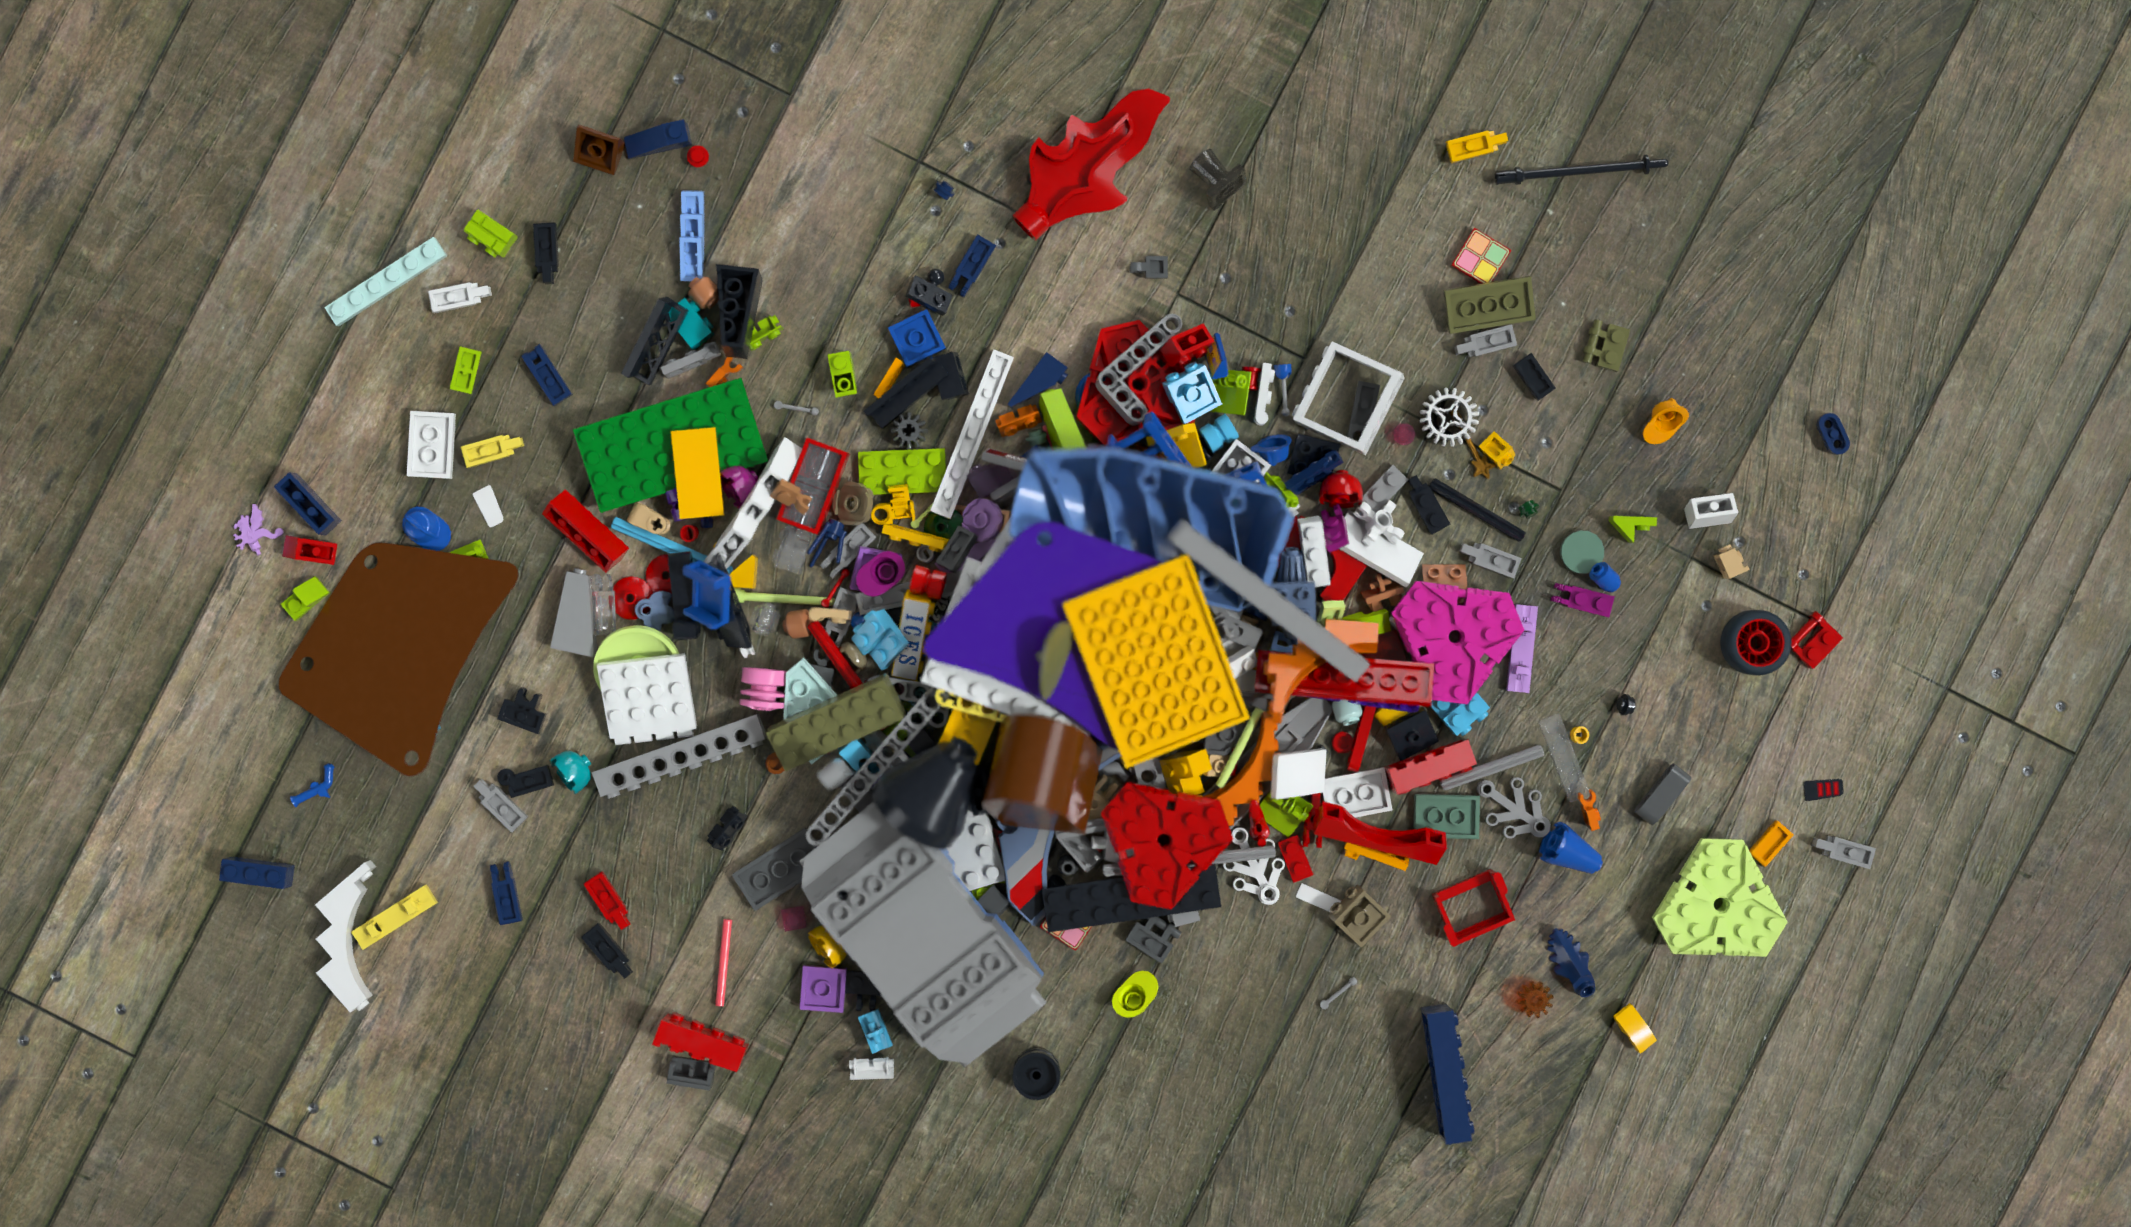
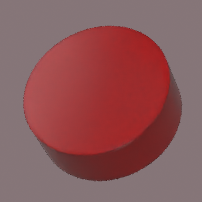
M1344 731L1334 734L1331 740L1333 749L1338 753L1349 752L1354 744L1352 736Z

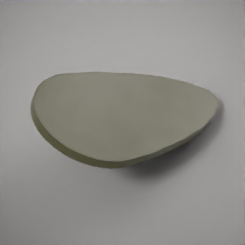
M1065 622L1057 624L1047 637L1044 651L1037 653V659L1042 661L1040 694L1041 698L1045 700L1050 697L1060 679L1072 645L1073 630L1071 625Z

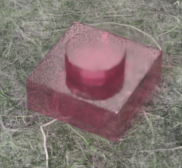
M803 906L781 910L785 932L807 927Z

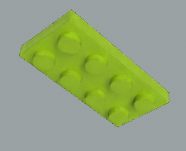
M945 448L858 452L859 483L870 488L873 495L892 494L888 492V486L908 484L909 494L937 493L946 472Z

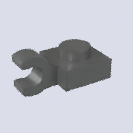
M1146 256L1145 262H1131L1130 273L1145 272V279H1167L1168 256Z

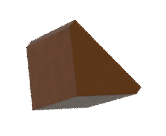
M578 124L573 162L615 175L625 143L618 137Z

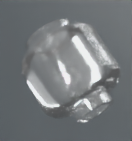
M764 602L763 605L754 607L749 621V625L753 628L752 631L754 633L768 636L776 631L781 615L775 610V605Z

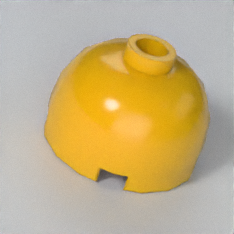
M820 925L808 932L810 935L808 938L819 956L822 955L826 958L823 962L829 968L833 969L845 959L847 955L846 950L840 943L836 942L824 925Z

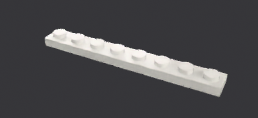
M993 350L930 512L951 519L1014 357Z

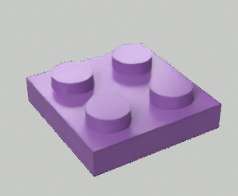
M803 965L800 1010L843 1013L847 968L834 967L831 969L824 966Z

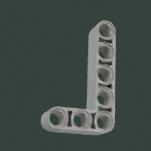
M1176 314L1165 316L1106 367L1096 379L1095 384L1098 391L1129 425L1137 426L1141 424L1145 419L1147 409L1123 381L1155 354L1170 337L1178 333L1182 327V320ZM1166 322H1173L1176 329H1168ZM1150 336H1157L1160 340V343H1152L1150 340ZM1140 349L1144 353V357H1136L1134 350ZM1118 363L1126 364L1128 371H1120ZM1102 377L1110 378L1112 385H1104L1101 380ZM1116 394H1124L1126 402H1119ZM1131 410H1138L1141 418H1133Z
M834 759L821 769L817 776L828 789L840 788L842 790L857 772L845 759ZM856 779L854 781V786L858 790L866 787L864 780ZM869 789L855 805L859 813L874 802L872 789Z

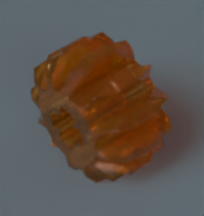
M1529 981V988L1522 984L1521 986L1525 991H1517L1516 993L1522 997L1516 1000L1518 1005H1522L1519 1010L1522 1013L1526 1011V1016L1531 1017L1534 1013L1536 1018H1540V1011L1547 1015L1546 1006L1549 1008L1553 1007V1004L1548 1002V1000L1554 998L1552 994H1548L1550 988L1548 986L1543 988V983L1540 981L1536 986L1534 981ZM1533 995H1535V996L1537 997V999H1538V1002H1537V1003L1530 1002V1001H1533V1000L1531 999V997H1532Z

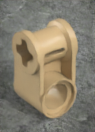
M639 502L634 503L626 520L634 526L659 535L666 534L671 527L670 520L666 516ZM660 521V524H662L663 527L658 528V526L655 525V522Z

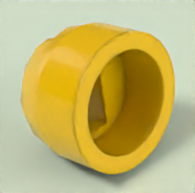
M1576 726L1570 731V739L1574 743L1584 744L1589 739V731L1583 726ZM1582 732V736H1576V733Z

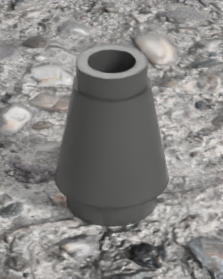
M1064 855L1058 860L1057 868L1062 875L1072 876L1078 871L1079 864L1071 855ZM1070 864L1072 869L1066 871L1064 866Z

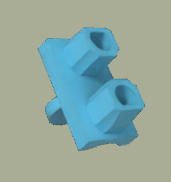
M879 1008L858 1016L872 1054L893 1046Z

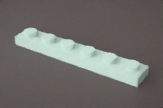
M432 237L324 308L335 325L339 327L438 263L447 255L437 239Z

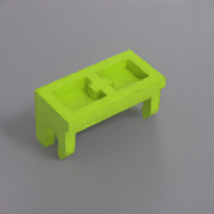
M464 347L459 348L450 390L472 394L482 352Z

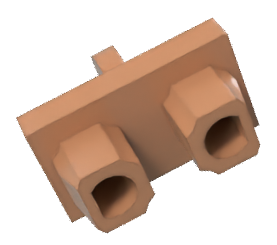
M1380 574L1375 575L1376 582L1369 584L1370 589L1361 592L1362 598L1372 612L1383 609L1381 603L1383 599L1388 598L1390 605L1396 606L1402 599V593H1405L1403 586L1396 581L1391 582L1389 577L1382 579Z

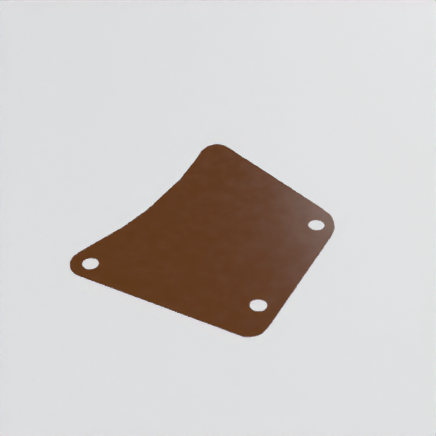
M374 543L367 546L353 559L279 678L280 692L404 776L412 777L422 773L430 761L442 714L455 680L482 630L514 588L518 580L517 567L504 561L390 543ZM369 555L376 556L378 560L377 566L373 569L366 568L364 564L365 558ZM305 657H311L314 661V665L309 671L302 670L300 666L301 660ZM415 751L418 754V761L415 765L410 766L405 762V756L408 752Z

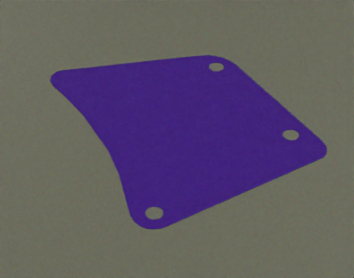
M1046 521L1032 524L1014 539L931 633L924 645L925 653L930 659L938 663L990 676L1041 698L1040 671L1042 661L1037 659V653L1044 651L1047 637L1057 624L1062 622L1070 624L1062 603L1164 562L1058 523ZM1043 531L1049 532L1052 535L1051 544L1048 546L1040 545L1037 540L1039 533ZM1073 633L1072 645L1060 679L1047 700H1043L1071 716L1110 748L1119 751Z

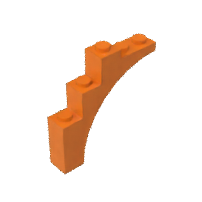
M1326 619L1324 628L1355 652L1377 653L1379 623ZM1300 639L1297 640V644H1293L1292 655L1269 653V662H1264V675H1268V683H1271L1270 695H1274V701H1269V714H1273V723H1282L1285 706L1300 681L1311 671L1328 662Z
M1263 711L1261 715V728L1256 746L1240 772L1225 784L1224 788H1219L1205 795V797L1220 799L1229 826H1233L1234 818H1237V806L1233 804H1247L1252 799L1259 803V795H1263L1262 782L1259 781H1272L1273 755L1281 754V752L1275 753L1278 752V740L1274 739V731L1278 730V723H1273V715L1269 714V711Z

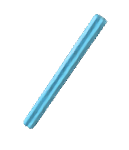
M615 517L612 521L611 528L667 553L691 551L693 563L699 560L704 562L707 557L700 552L658 534L641 529L618 517ZM730 565L727 568L728 574L733 571V567Z

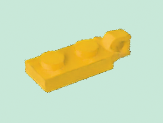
M1488 130L1446 141L1450 163L1498 151V145L1507 143L1508 137L1506 133L1495 135L1494 131L1489 132Z

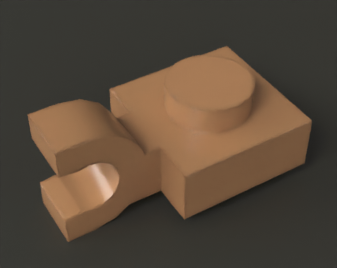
M784 479L778 482L770 495L771 498L787 506L793 503L797 511L804 515L808 511L809 506L807 505L812 499L810 496L802 495L800 493L801 488Z

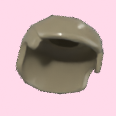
M846 642L838 647L856 674L866 667V655L860 652L855 643Z

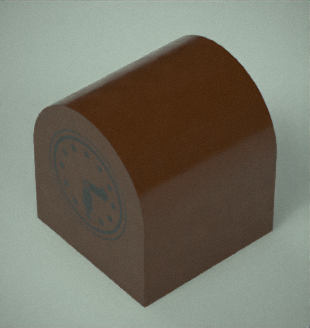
M1015 714L1005 716L1000 726L983 807L1003 825L1085 835L1103 751L1084 731L1071 724L1035 715Z

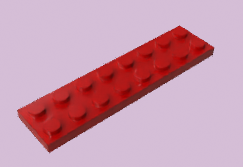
M1258 650L1254 693L1270 694L1271 683H1268V675H1264V662H1269V653L1292 655V652ZM1364 658L1371 665L1359 680L1355 682L1330 662H1326L1301 680L1291 694L1292 696L1431 707L1434 664Z

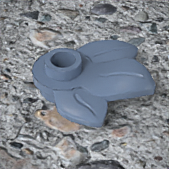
M657 591L649 599L645 598L637 602L635 614L643 620L644 626L661 631L662 624H669L675 620L674 610L668 606L672 594L666 591ZM644 607H650V611L648 613H643L642 610Z

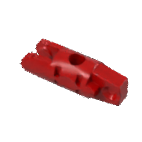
M1321 793L1311 794L1309 803L1313 805V808L1309 811V815L1304 821L1302 847H1308L1310 842L1309 831L1314 830V823L1311 822V817L1316 814L1321 805ZM1317 835L1315 842L1317 848H1322L1323 836Z

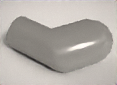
M1111 762L1098 771L1100 777L1103 774L1106 776L1116 775L1123 782L1131 775L1118 762Z

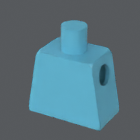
M861 738L838 748L839 754L856 772L865 764V762H860L859 760L862 758L868 760L873 754ZM872 762L868 765L870 772L878 773L880 771L877 767L878 763Z

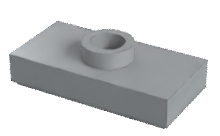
M1231 617L1240 634L1230 640L1245 647L1251 646L1255 650L1263 630Z

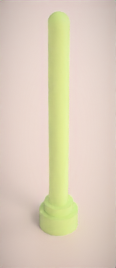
M734 587L740 603H744V601L821 605V601L827 598L745 592V590H741L739 587ZM831 598V600L829 601L830 606L834 605V598Z

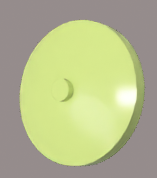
M640 625L623 627L609 634L600 644L594 658V677L601 690L597 669L598 663L679 654L674 643L656 629Z

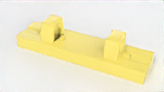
M426 884L351 931V933L358 941L362 950H364L438 902ZM376 922H377V924L379 925V927H380V929L382 930V932H380V931H378V930L376 929V927H375V923H376Z

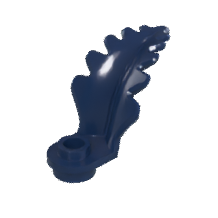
M1553 929L1552 934L1549 935L1552 939L1547 941L1552 946H1548L1547 950L1555 952V954L1549 957L1550 961L1558 963L1554 967V972L1569 979L1577 995L1583 998L1591 996L1595 992L1596 987L1593 976L1588 969L1589 954L1585 951L1579 953L1581 944L1580 942L1572 944L1573 935L1568 936V931L1563 932V929Z

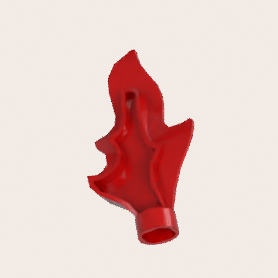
M1149 88L1132 91L1121 99L1102 120L1096 123L1083 122L1074 115H1071L1067 122L1066 137L1058 146H1048L1038 137L1031 146L1029 156L1031 179L1029 199L1012 215L1018 226L1034 241H1037L1049 227L1068 218L1082 214L1110 211L1126 203L1127 197L1121 194L1113 184L1115 174L1142 151L1150 138L1158 116L1169 104L1170 97Z

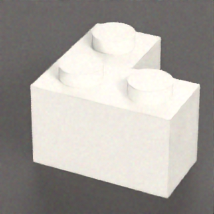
M1236 439L1211 472L1225 475L1258 461L1261 473L1264 476L1271 465Z

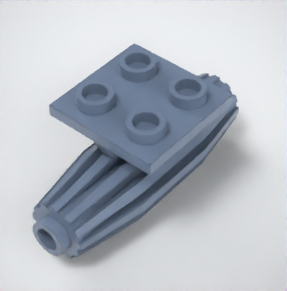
M1297 547L1286 548L1285 552L1281 553L1278 583H1271L1270 587L1316 621L1315 582H1307L1304 554ZM1272 619V626L1280 625ZM1282 626L1285 638L1298 639Z

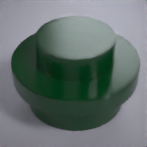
M1529 500L1518 508L1520 511L1519 515L1521 518L1526 517V519H1529L1538 513L1537 509L1540 506L1534 500Z

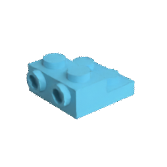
M1196 362L1186 365L1184 367L1185 371L1180 374L1178 372L1166 376L1167 381L1162 383L1170 403L1174 404L1183 424L1222 404L1206 366Z
M885 609L876 612L872 610L864 616L865 622L853 629L855 634L851 639L863 655L870 654L879 668L884 670L891 665L909 642Z
M1478 693L1474 695L1468 704L1432 700L1431 705L1433 711L1455 736L1467 734L1472 729L1470 725L1475 720L1480 722L1488 716L1487 710L1490 708Z

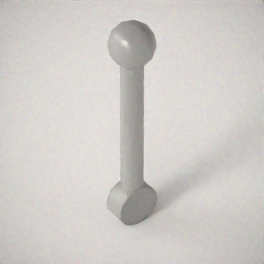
M781 401L774 403V407L778 410L782 408L808 412L813 416L819 413L816 407L811 409L783 404Z
M1351 977L1349 982L1330 998L1322 1000L1320 1007L1327 1009L1330 1002L1351 985H1356L1357 979Z

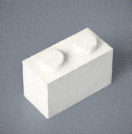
M1733 493L1690 499L1684 508L1689 529L1732 523L1738 514Z

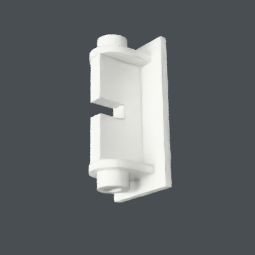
M886 1057L873 1058V1060L856 1058L849 1060L850 1080L894 1078V1059Z

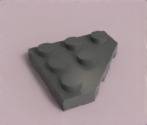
M1240 691L1249 718L1255 707L1263 711H1269V701H1274V695ZM1261 717L1257 725L1255 726L1252 734L1256 731L1258 727L1261 726ZM1249 719L1204 737L1203 749L1206 748L1207 754L1226 756L1236 746Z

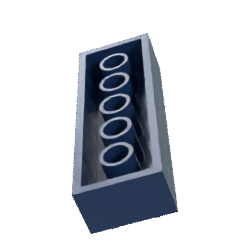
M1447 1004L1421 1007L1439 1135L1446 1145L1472 1141L1471 1134H1475L1473 1121H1470L1468 1113L1471 1112V1104L1465 1095V1091H1468V1083L1466 1077H1463L1462 1069H1465L1463 1056H1460L1459 1047H1462L1460 1034H1457L1455 1026L1459 1025L1457 1013Z

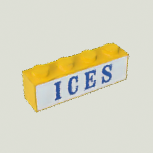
M909 589L906 591L899 630L908 640L909 644L894 660L892 677L917 681L919 674L923 670L924 661H922L923 654L926 655L924 650L926 635H930L932 622H928L929 615L933 616L935 603L932 602V598L927 596V593L918 595L910 593Z

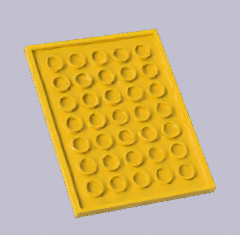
M1187 553L1062 603L1126 769L1250 719Z

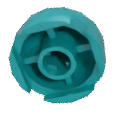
M563 751L549 760L552 767L556 765L558 768L557 775L570 791L573 790L574 795L580 792L591 779L589 769L591 762L584 754L580 756L574 751Z

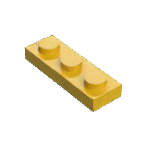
M884 524L882 530L883 534L889 535V539L901 541L902 538L909 540L908 544L914 546L924 544L929 546V550L941 552L950 540L895 524Z

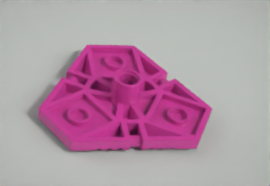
M1415 581L1391 612L1405 649L1411 653L1413 658L1410 661L1434 664L1432 700L1468 704L1493 672V666L1501 662L1502 658L1524 632L1510 593L1468 587L1466 589H1459V586ZM1458 597L1464 598L1463 606L1457 605ZM1453 630L1459 633V639L1456 642L1449 640V634ZM1425 646L1427 653L1420 655L1418 648ZM1484 654L1489 657L1485 664L1480 661Z

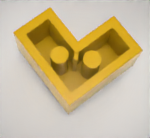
M1206 748L1179 752L1159 761L1169 793L1178 794L1179 791L1199 795L1205 792L1199 775L1212 770Z

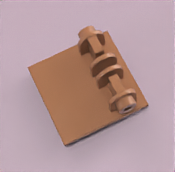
M1466 564L1422 565L1423 582L1459 586V589H1466ZM1458 597L1457 604H1464V598Z

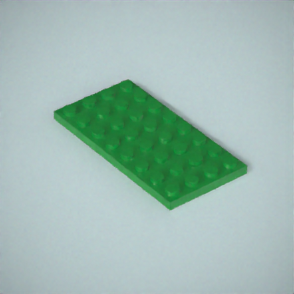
M742 377L573 429L600 513L658 496L677 488L671 431L715 427L720 472L732 466L740 465L748 468L767 462L768 458Z

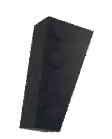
M716 264L721 346L726 357L748 359L763 282L760 271L757 268Z

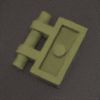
M1594 320L1593 327L1589 329L1588 334L1590 337L1588 344L1583 350L1585 354L1583 362L1591 364L1594 356L1598 358L1597 367L1618 372L1630 329L1608 324L1606 331L1601 330L1603 321ZM1598 338L1603 339L1601 350L1596 349Z

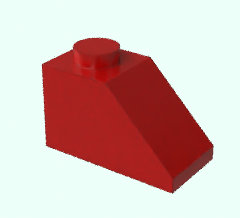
M286 535L282 557L334 565L338 544Z

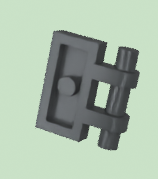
M1159 916L1145 918L1147 920L1145 925L1137 921L1125 940L1162 964L1174 946L1167 939L1170 935L1178 939L1182 932L1176 929L1173 923H1167L1159 918ZM1153 925L1163 930L1161 936L1150 930Z

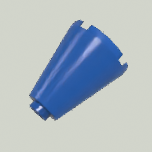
M1563 822L1555 823L1553 826L1556 828L1544 836L1539 850L1543 854V857H1540V859L1544 862L1589 874L1600 870L1603 863L1601 855L1567 824Z

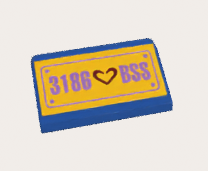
M1215 333L1213 336L1215 342L1207 349L1208 353L1205 355L1212 379L1223 378L1228 375L1227 359L1220 334Z

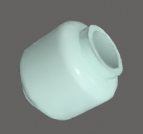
M1341 699L1338 702L1334 701L1332 703V709L1338 723L1348 726L1360 721L1359 718L1363 715L1361 705Z

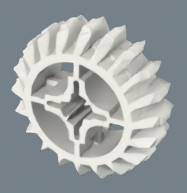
M1444 388V395L1442 396L1440 391L1437 390L1435 392L1436 399L1432 395L1428 396V399L1432 402L1431 404L1423 403V406L1428 410H1420V414L1426 416V418L1420 419V423H1427L1426 426L1422 427V431L1430 430L1431 432L1426 437L1429 439L1435 435L1436 437L1433 441L1435 444H1437L1439 438L1442 439L1443 447L1446 445V440H1450L1451 447H1454L1455 439H1457L1460 445L1463 444L1462 436L1469 440L1470 435L1467 431L1475 433L1476 429L1471 427V424L1478 425L1479 422L1472 419V417L1479 415V412L1471 411L1476 408V403L1468 404L1472 397L1469 396L1464 400L1465 392L1461 391L1460 395L1457 396L1456 388H1453L1452 394H1448V388ZM1442 401H1454L1448 409L1436 407ZM1460 404L1466 410L1467 423L1462 421L1457 415ZM1455 408L1453 412L1455 420L1453 422L1450 420V423L1447 422L1446 426L1443 427L1446 419L1443 414L1447 413L1448 415ZM1431 412L1435 413L1442 421L1438 431L1431 422ZM1454 425L1463 429L1453 435L1444 434L1449 426Z

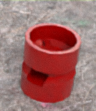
M916 565L910 583V593L923 595L926 592L929 598L940 600L945 588L947 572L934 570L930 573L927 567Z

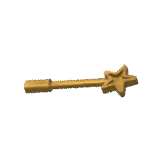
M1455 408L1451 412H1449L1453 421L1455 420L1453 418V412ZM1457 410L1458 417L1462 419L1459 411ZM1471 438L1469 440L1465 439L1476 460L1471 461V464L1476 468L1473 477L1482 474L1486 479H1489V469L1496 465L1487 463L1486 455H1483L1482 458L1480 457Z

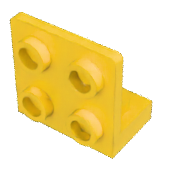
M1195 423L1166 430L1192 467L1199 468L1207 464ZM1152 436L1146 437L1148 446L1155 445L1156 441ZM1161 453L1163 460H1167L1166 455Z

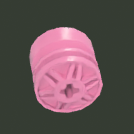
M743 667L741 682L750 684L751 689L741 690L740 694L750 695V699H740L739 705L768 711L784 708V702L776 701V697L785 698V693L777 691V687L785 686L787 671Z

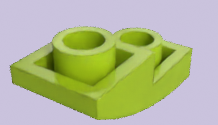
M1386 609L1369 614H1364L1361 611L1342 617L1344 621L1379 623L1378 634L1391 631L1389 612Z

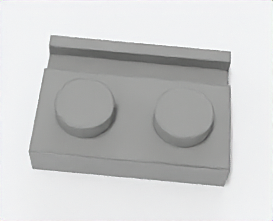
M1020 476L990 493L1000 510L1014 502Z

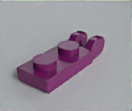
M1338 504L1333 506L1336 516L1330 517L1326 509L1321 511L1324 521L1322 524L1325 545L1329 553L1349 544L1346 520Z
M1555 583L1554 588L1569 592L1568 600L1552 596V602L1566 605L1568 608L1607 618L1610 617L1614 596L1576 586L1570 587Z

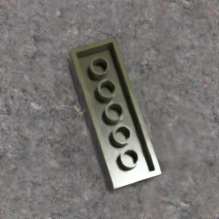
M887 673L769 726L766 735L786 772L903 719L906 710Z

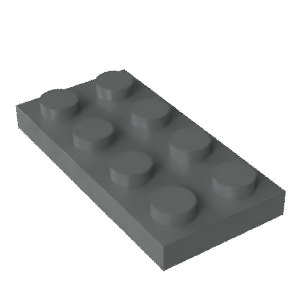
M806 827L732 874L754 911L802 882L803 867L799 861L817 847V845H812L807 841L806 833L808 830Z

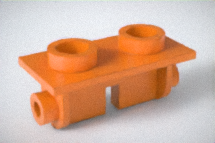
M1029 404L1017 409L1019 416L1016 418L1013 411L998 416L999 419L995 421L1001 436H1013L1020 430L1033 428L1041 423L1042 420L1036 404L1032 406Z

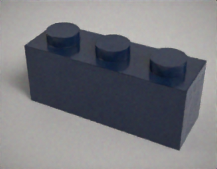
M289 472L274 486L318 535L326 536L342 521L298 473Z
M227 857L221 861L219 881L286 889L292 886L295 865Z

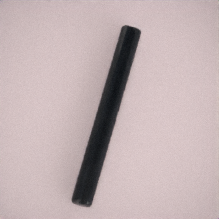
M1436 478L1431 481L1429 485L1431 490L1514 540L1521 542L1525 537V531Z

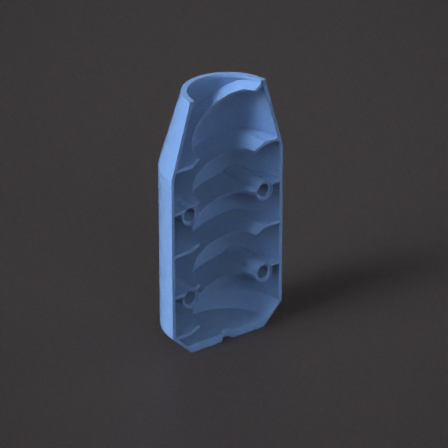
M1112 446L1031 450L1025 461L1013 503L1009 534L1016 538L1028 526L1048 521L1166 562L1186 554V552L1167 538L1182 519L1270 586L1278 565L1279 555L1283 551L1294 518L1281 494L1274 487ZM1047 531L1039 533L1038 543L1042 546L1050 545L1052 535ZM1189 556L1207 604L1238 612L1252 605L1245 597Z

